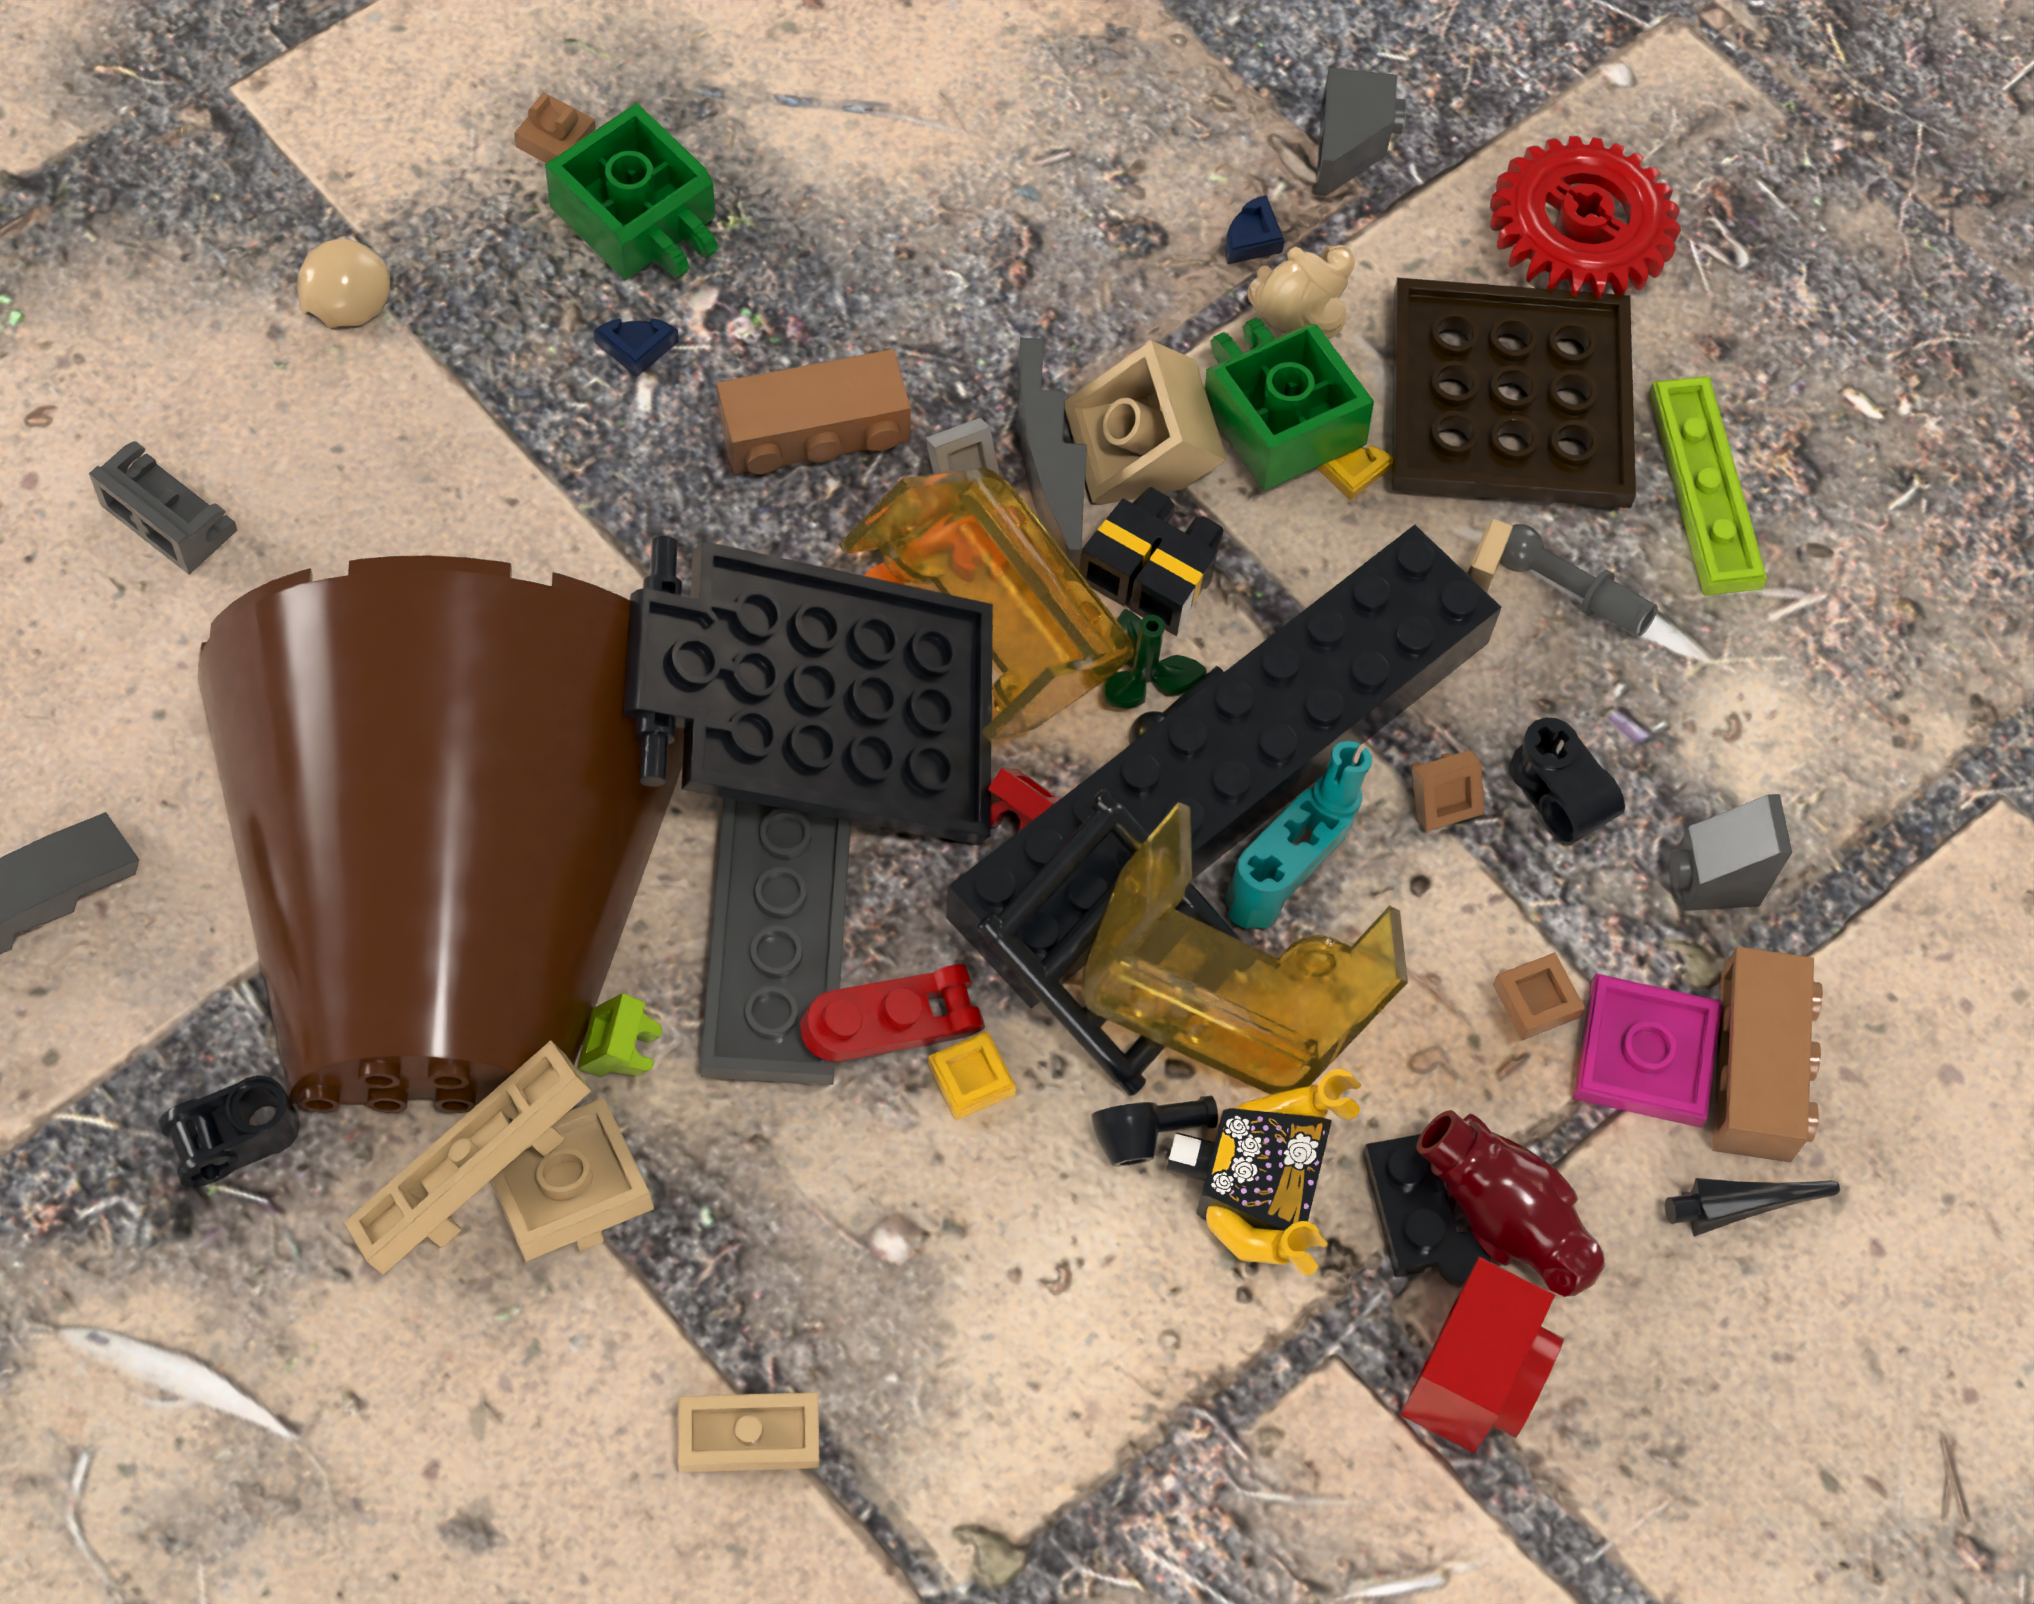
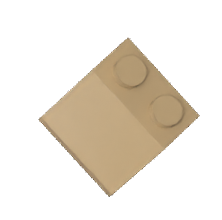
M1152 340L1065 400L1064 409L1074 443L1087 445L1085 480L1092 502L1098 505L1119 502L1122 498L1126 500L1138 498L1149 487L1161 493L1182 490L1227 460L1196 360Z

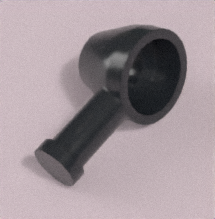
M1210 1095L1202 1096L1197 1101L1157 1105L1153 1102L1119 1105L1091 1114L1096 1138L1111 1165L1121 1167L1153 1160L1158 1132L1202 1127L1205 1130L1216 1128L1218 1124V1110L1215 1099Z

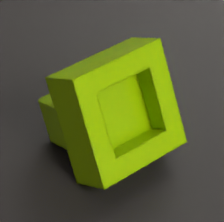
M621 993L594 1007L577 1069L597 1077H603L611 1072L639 1076L651 1070L655 1061L640 1055L635 1048L637 1038L649 1043L661 1037L662 1034L661 1025L643 1013L646 1002Z

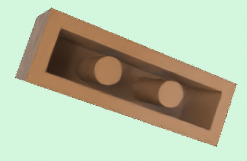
M894 349L716 382L718 417L733 475L749 472L765 474L778 469L780 466L805 461L826 462L841 454L867 449L883 451L896 446L898 443L910 441L911 406Z
M1737 946L1721 971L1720 1001H1723L1717 1048L1713 1151L1792 1162L1807 1141L1812 1142L1814 1140L1818 1127L1819 1108L1817 1103L1809 1102L1810 1081L1816 1079L1819 1071L1821 1047L1819 1042L1811 1041L1812 1021H1816L1820 1014L1823 987L1820 982H1813V957Z

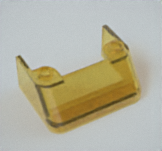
M978 468L902 478L838 544L845 554L879 549L884 555V563L889 572L902 582H913L916 584L934 583L941 593L993 604L992 659L1003 674L992 686L995 698L994 706L999 715L981 731L988 741L1038 728L1114 675L1134 656L1133 643L1123 627L1073 563L1067 558L1016 490L1002 476L990 469Z
M1178 802L1120 871L1083 970V1000L1088 1009L1093 1013L1268 1094L1310 1086L1407 985L1408 978L1400 910L1389 905L1352 946L1332 937L1311 935L1293 942L1279 958L1271 956L1181 913L1174 908L1182 900L1185 894V887L1193 879L1190 807Z

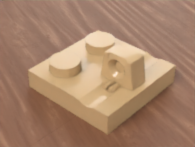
M604 1097L568 1111L554 1124L555 1128L565 1139L547 1156H543L530 1145L490 1180L525 1262L573 1242H576L579 1251L589 1249L604 1242L602 1230L654 1210L650 1192Z

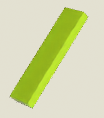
M1710 376L1653 381L1648 394L1703 595L1709 596L1762 590L1767 581V576Z

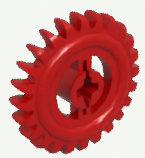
M1569 136L1565 146L1556 138L1546 140L1544 150L1539 146H1530L1526 148L1524 158L1516 157L1510 160L1507 172L1499 175L1496 182V192L1491 197L1490 209L1494 213L1491 218L1490 228L1493 231H1500L1497 239V249L1503 250L1516 244L1510 254L1509 266L1512 268L1522 263L1525 259H1530L1531 262L1526 274L1527 283H1530L1539 273L1545 270L1549 273L1547 289L1555 290L1556 286L1563 279L1569 281L1570 292L1573 296L1579 294L1583 283H1589L1592 293L1597 298H1601L1606 283L1609 282L1614 294L1624 295L1629 277L1630 283L1636 290L1640 291L1644 288L1648 275L1653 278L1660 276L1664 268V262H1668L1674 255L1676 249L1674 242L1681 232L1680 225L1676 221L1680 209L1675 202L1670 201L1673 190L1666 183H1657L1661 172L1655 167L1643 169L1641 165L1644 157L1638 153H1634L1629 157L1624 156V146L1618 143H1614L1609 149L1604 148L1603 140L1596 137L1591 139L1589 145H1584L1579 136ZM1581 183L1580 185H1575L1574 187L1570 186L1571 184ZM1608 192L1622 204L1627 216V225L1613 216L1615 203ZM1546 202L1559 211L1555 226L1551 224L1545 211Z

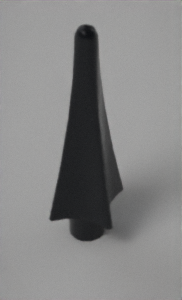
M1695 1178L1691 1192H1682L1681 1196L1666 1198L1665 1213L1671 1224L1691 1222L1693 1236L1695 1237L1778 1208L1835 1196L1840 1192V1185L1833 1180L1771 1183Z

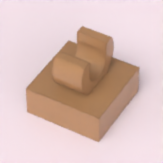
M543 92L528 110L529 116L514 132L516 148L547 163L595 131L596 124L595 119Z
M1471 750L1454 755L1450 753L1442 754L1441 759L1425 764H1420L1419 762L1411 764L1416 819L1426 832L1484 814L1481 761Z
M1556 952L1497 974L1493 983L1522 1041L1579 1019L1585 1009Z

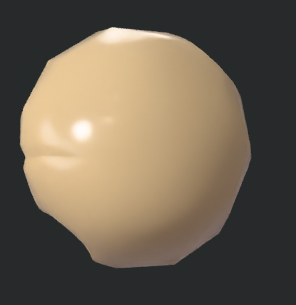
M343 238L324 241L307 254L297 275L296 288L299 307L304 314L311 312L320 318L328 328L361 326L381 314L390 295L388 267L366 245Z

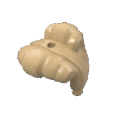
M1328 245L1324 248L1323 254L1318 256L1311 252H1304L1299 247H1294L1288 251V260L1279 264L1274 270H1271L1268 266H1261L1258 269L1257 278L1248 287V300L1257 313L1279 332L1287 334L1309 323L1317 324L1327 339L1336 336L1342 331L1345 324L1346 307L1339 298L1347 287L1348 278L1355 267V257L1350 248L1342 245Z

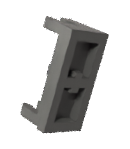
M133 441L120 449L101 467L96 466L89 473L100 505L190 575L238 531L236 523L227 515L223 516L226 511L218 504L209 505L157 465L156 460L146 453L140 457L145 452V448L138 442Z

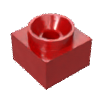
M1479 1257L1445 1320L1400 1416L1474 1454L1492 1426L1517 1438L1540 1396L1564 1342V1337L1541 1326L1555 1295Z

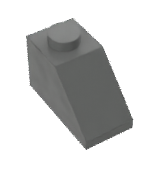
M1329 67L1321 103L1315 195H1329L1384 158L1387 154L1391 134L1402 133L1406 100L1396 99L1397 75Z
M1780 794L1762 796L1688 827L1679 846L1675 851L1671 852L1669 859L1671 883L1675 889H1681L1685 911L1758 907L1761 905L1792 854Z

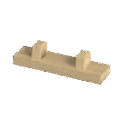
M551 1040L344 1222L365 1260L382 1275L426 1237L441 1248L461 1232L460 1226L456 1224L451 1215L530 1145L543 1156H547L564 1141L565 1138L555 1128L554 1124L588 1095L591 1089L577 1072L566 1054Z

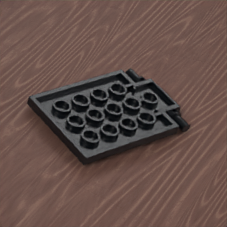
M657 536L652 539L650 576L643 580L642 589H638L630 595L623 717L636 719L635 740L641 743L639 782L641 784L655 787L666 783L668 745L674 742L675 727L684 728L681 790L978 845L991 836V791L988 788L991 785L993 604L707 541H701L693 550L691 596L686 597L682 596V581L676 577L678 541L670 536Z

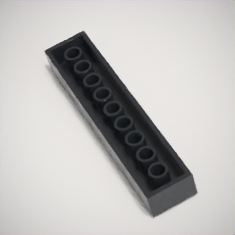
M1414 524L951 883L948 887L946 918L1032 1009L1040 1000L993 950L983 935L976 929V926L983 917L991 912L998 916L1094 812L1089 804L1099 791L1107 789L1128 810L1187 879L1192 881L1317 781L1318 778L1322 777L1327 770L1331 759V752L1336 744L1343 741H1354L1362 745L1486 646L1490 641L1502 607ZM1110 832L1021 929L1017 936L1042 961L1135 858ZM1151 879L1059 982L1063 984L1167 901L1169 899L1168 895Z

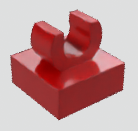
M1001 768L988 788L989 791L1002 799L991 806V827H998L1005 815L1013 811L1020 819V828L1017 831L1019 832L1060 800V798L1020 770Z

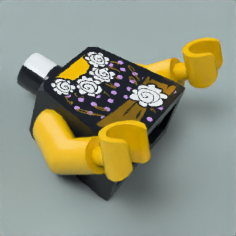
M1335 1069L1329 1071L1322 1077L1319 1085L1279 1092L1240 1103L1236 1109L1229 1108L1223 1110L1214 1142L1179 1132L1175 1133L1166 1171L1204 1181L1196 1214L1207 1221L1208 1229L1239 1260L1280 1265L1291 1261L1299 1273L1312 1275L1316 1272L1319 1265L1309 1253L1304 1251L1311 1246H1321L1323 1248L1328 1246V1242L1313 1223L1308 1222L1332 1120L1323 1117L1326 1116L1330 1109L1339 1118L1351 1120L1360 1111V1106L1353 1099H1339L1344 1091L1358 1089L1361 1086V1083L1346 1070Z

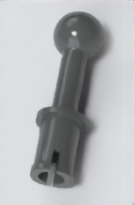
M1525 524L1512 525L1513 528L1500 561L1504 567L1516 572H1525L1531 569L1583 598L1582 612L1586 615L1591 616L1597 613L1636 636H1642L1651 626L1657 614L1658 606L1614 581V573L1604 570L1597 577H1594L1545 549L1542 537L1534 528Z

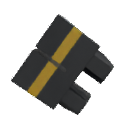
M1149 487L1133 503L1122 498L1082 548L1078 581L1124 607L1131 598L1130 610L1143 618L1147 615L1159 616L1165 623V630L1177 637L1188 620L1190 609L1203 588L1206 589L1212 582L1217 553L1222 542L1224 529L1204 516H1196L1185 532L1172 526L1168 522L1174 514L1175 504L1169 496Z

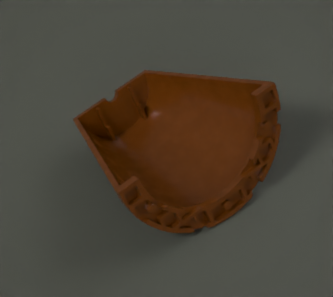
M423 555L356 559L349 561L348 575L312 582L313 574L311 568L272 580L249 591L227 606L213 620L210 638L207 642H202L200 646L197 676L290 1101L292 1104H299L301 1108L313 1112L335 1111L340 1105H367L368 1108L374 1111L395 1113L406 1110L408 1101L411 1099L430 1098L435 1099V1107L438 1110L448 1113L470 1112L550 1040L575 1065L587 1032L592 1009L596 1007L682 769L684 728L675 727V740L668 745L666 783L655 787L641 784L639 782L641 743L635 740L636 719L623 717L630 600L604 588L552 572V586L512 578L511 563L468 557Z

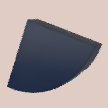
M1267 195L1247 202L1242 207V211L1232 221L1225 243L1227 264L1283 252L1285 240Z
M621 318L606 322L593 331L595 343L636 377L679 342L678 329L662 320L653 318L650 319V322H622Z

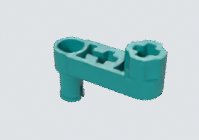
M1343 741L1336 744L1331 752V759L1325 775L1318 778L1311 789H1305L1243 851L1238 859L1224 898L1228 906V917L1236 925L1245 929L1255 927L1268 929L1274 925L1280 916L1285 901L1345 840L1363 801L1360 788L1366 773L1372 765V756L1367 748L1361 752L1356 764L1354 763V758L1360 744L1354 741ZM1306 827L1313 832L1309 843L1301 842L1298 846L1292 844L1304 834Z

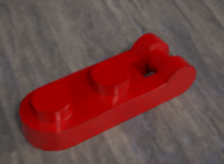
M954 964L932 973L836 989L823 993L803 1013L800 1022V1032L806 1047L815 1056L826 1061H845L969 1037L982 1031L985 1028L980 1008L972 1006L967 989L971 987L972 982L967 966L965 964ZM942 998L947 1015L933 1017L928 1000Z

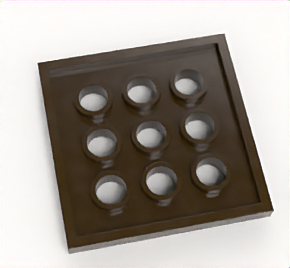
M1397 277L1394 288L1392 490L1631 508L1636 497L1630 295L1603 293L1601 298H1597L1592 292H1579L1577 296H1573L1570 291ZM1448 329L1457 330L1463 333L1469 342L1460 346L1450 345L1442 340L1439 333ZM1503 334L1517 335L1526 343L1527 347L1521 350H1511L1504 347L1497 337ZM1564 338L1576 340L1585 349V352L1578 355L1568 354L1558 347L1556 341ZM1444 379H1456L1464 383L1469 392L1464 395H1451L1440 387L1439 382ZM1505 383L1517 384L1523 388L1528 397L1521 400L1509 399L1501 394L1498 386ZM1561 388H1574L1581 392L1586 398V402L1578 405L1569 404L1559 397L1557 390ZM1444 429H1457L1465 434L1469 443L1463 446H1452L1445 443L1438 433ZM1505 433L1517 434L1527 442L1528 448L1520 451L1510 450L1501 444L1498 436ZM1562 438H1575L1582 442L1588 452L1582 455L1568 454L1561 449L1558 440Z

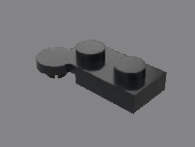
M1421 1134L1366 1144L1362 1154L1395 1278L1423 1273L1426 1268L1436 1266L1440 1276L1448 1283L1457 1287H1463L1478 1258L1481 1257L1491 1262L1490 1256L1476 1241L1473 1234L1457 1232L1444 1182L1432 1173L1431 1163L1417 1151V1142Z

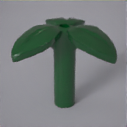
M1124 609L1113 628L1112 650L1113 655L1123 664L1132 667V670L1111 673L1103 683L1102 697L1112 707L1121 709L1134 708L1145 703L1147 682L1151 681L1165 696L1177 695L1188 691L1207 674V669L1198 661L1181 655H1172L1159 661L1165 630L1164 621L1156 615H1147L1141 620L1132 611Z

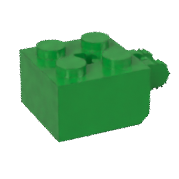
M637 102L545 164L550 208L624 280H627L654 260L674 278L679 279L690 269L687 257L679 249V246H676L683 240L698 255L705 259L716 253V250L719 249L712 232L707 226H704L715 218L714 184L706 168Z
M1256 317L1245 322V325L1242 326L1246 345L1249 346V351L1244 353L1226 332L1213 336V339L1210 340L1212 353L1218 364L1206 369L1205 391L1215 423L1263 491L1269 490L1367 445L1374 400L1317 324L1309 323L1275 338L1269 329L1264 326V323L1261 322V319Z

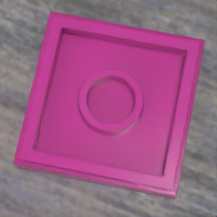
M1595 973L1590 985L1573 1099L1702 1128L1708 1114L1723 1001Z

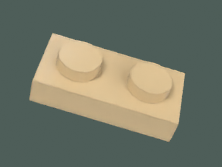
M818 1392L678 1396L679 1472L819 1468Z

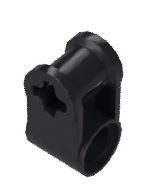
M1545 717L1536 720L1528 727L1522 740L1523 744L1515 750L1510 761V774L1514 782L1523 790L1542 815L1544 823L1557 840L1563 844L1572 845L1624 813V797L1615 779L1600 766L1580 740L1576 731L1567 722L1558 718ZM1563 740L1564 745H1563V747L1561 748V750L1559 751V750H1557V747L1559 746L1560 742ZM1530 762L1531 767H1530L1529 771L1526 772L1525 768L1527 767L1528 763Z
M260 1075L245 1078L234 1085L205 1097L180 1103L170 1108L158 1120L162 1134L172 1139L181 1163L177 1174L180 1183L185 1187H199L217 1182L239 1168L284 1151L297 1138L300 1128L299 1115L281 1084L271 1077ZM261 1107H278L277 1113L272 1120L258 1126L249 1125L251 1116ZM197 1136H198L199 1139H200V1142H201V1145H202L201 1148H199V1145H198V1143H197V1140H196V1137H197Z

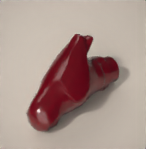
M1448 1110L1436 1116L1421 1133L1417 1142V1151L1431 1163L1432 1173L1446 1183L1448 1193L1457 1200L1470 1223L1476 1241L1494 1261L1504 1266H1508L1514 1261L1529 1265L1537 1272L1551 1291L1563 1297L1576 1296L1595 1285L1606 1265L1604 1252L1597 1240L1588 1233L1581 1222L1575 1208V1204L1578 1201L1577 1194L1559 1171L1527 1148L1492 1132L1474 1114H1469L1462 1119L1454 1111Z

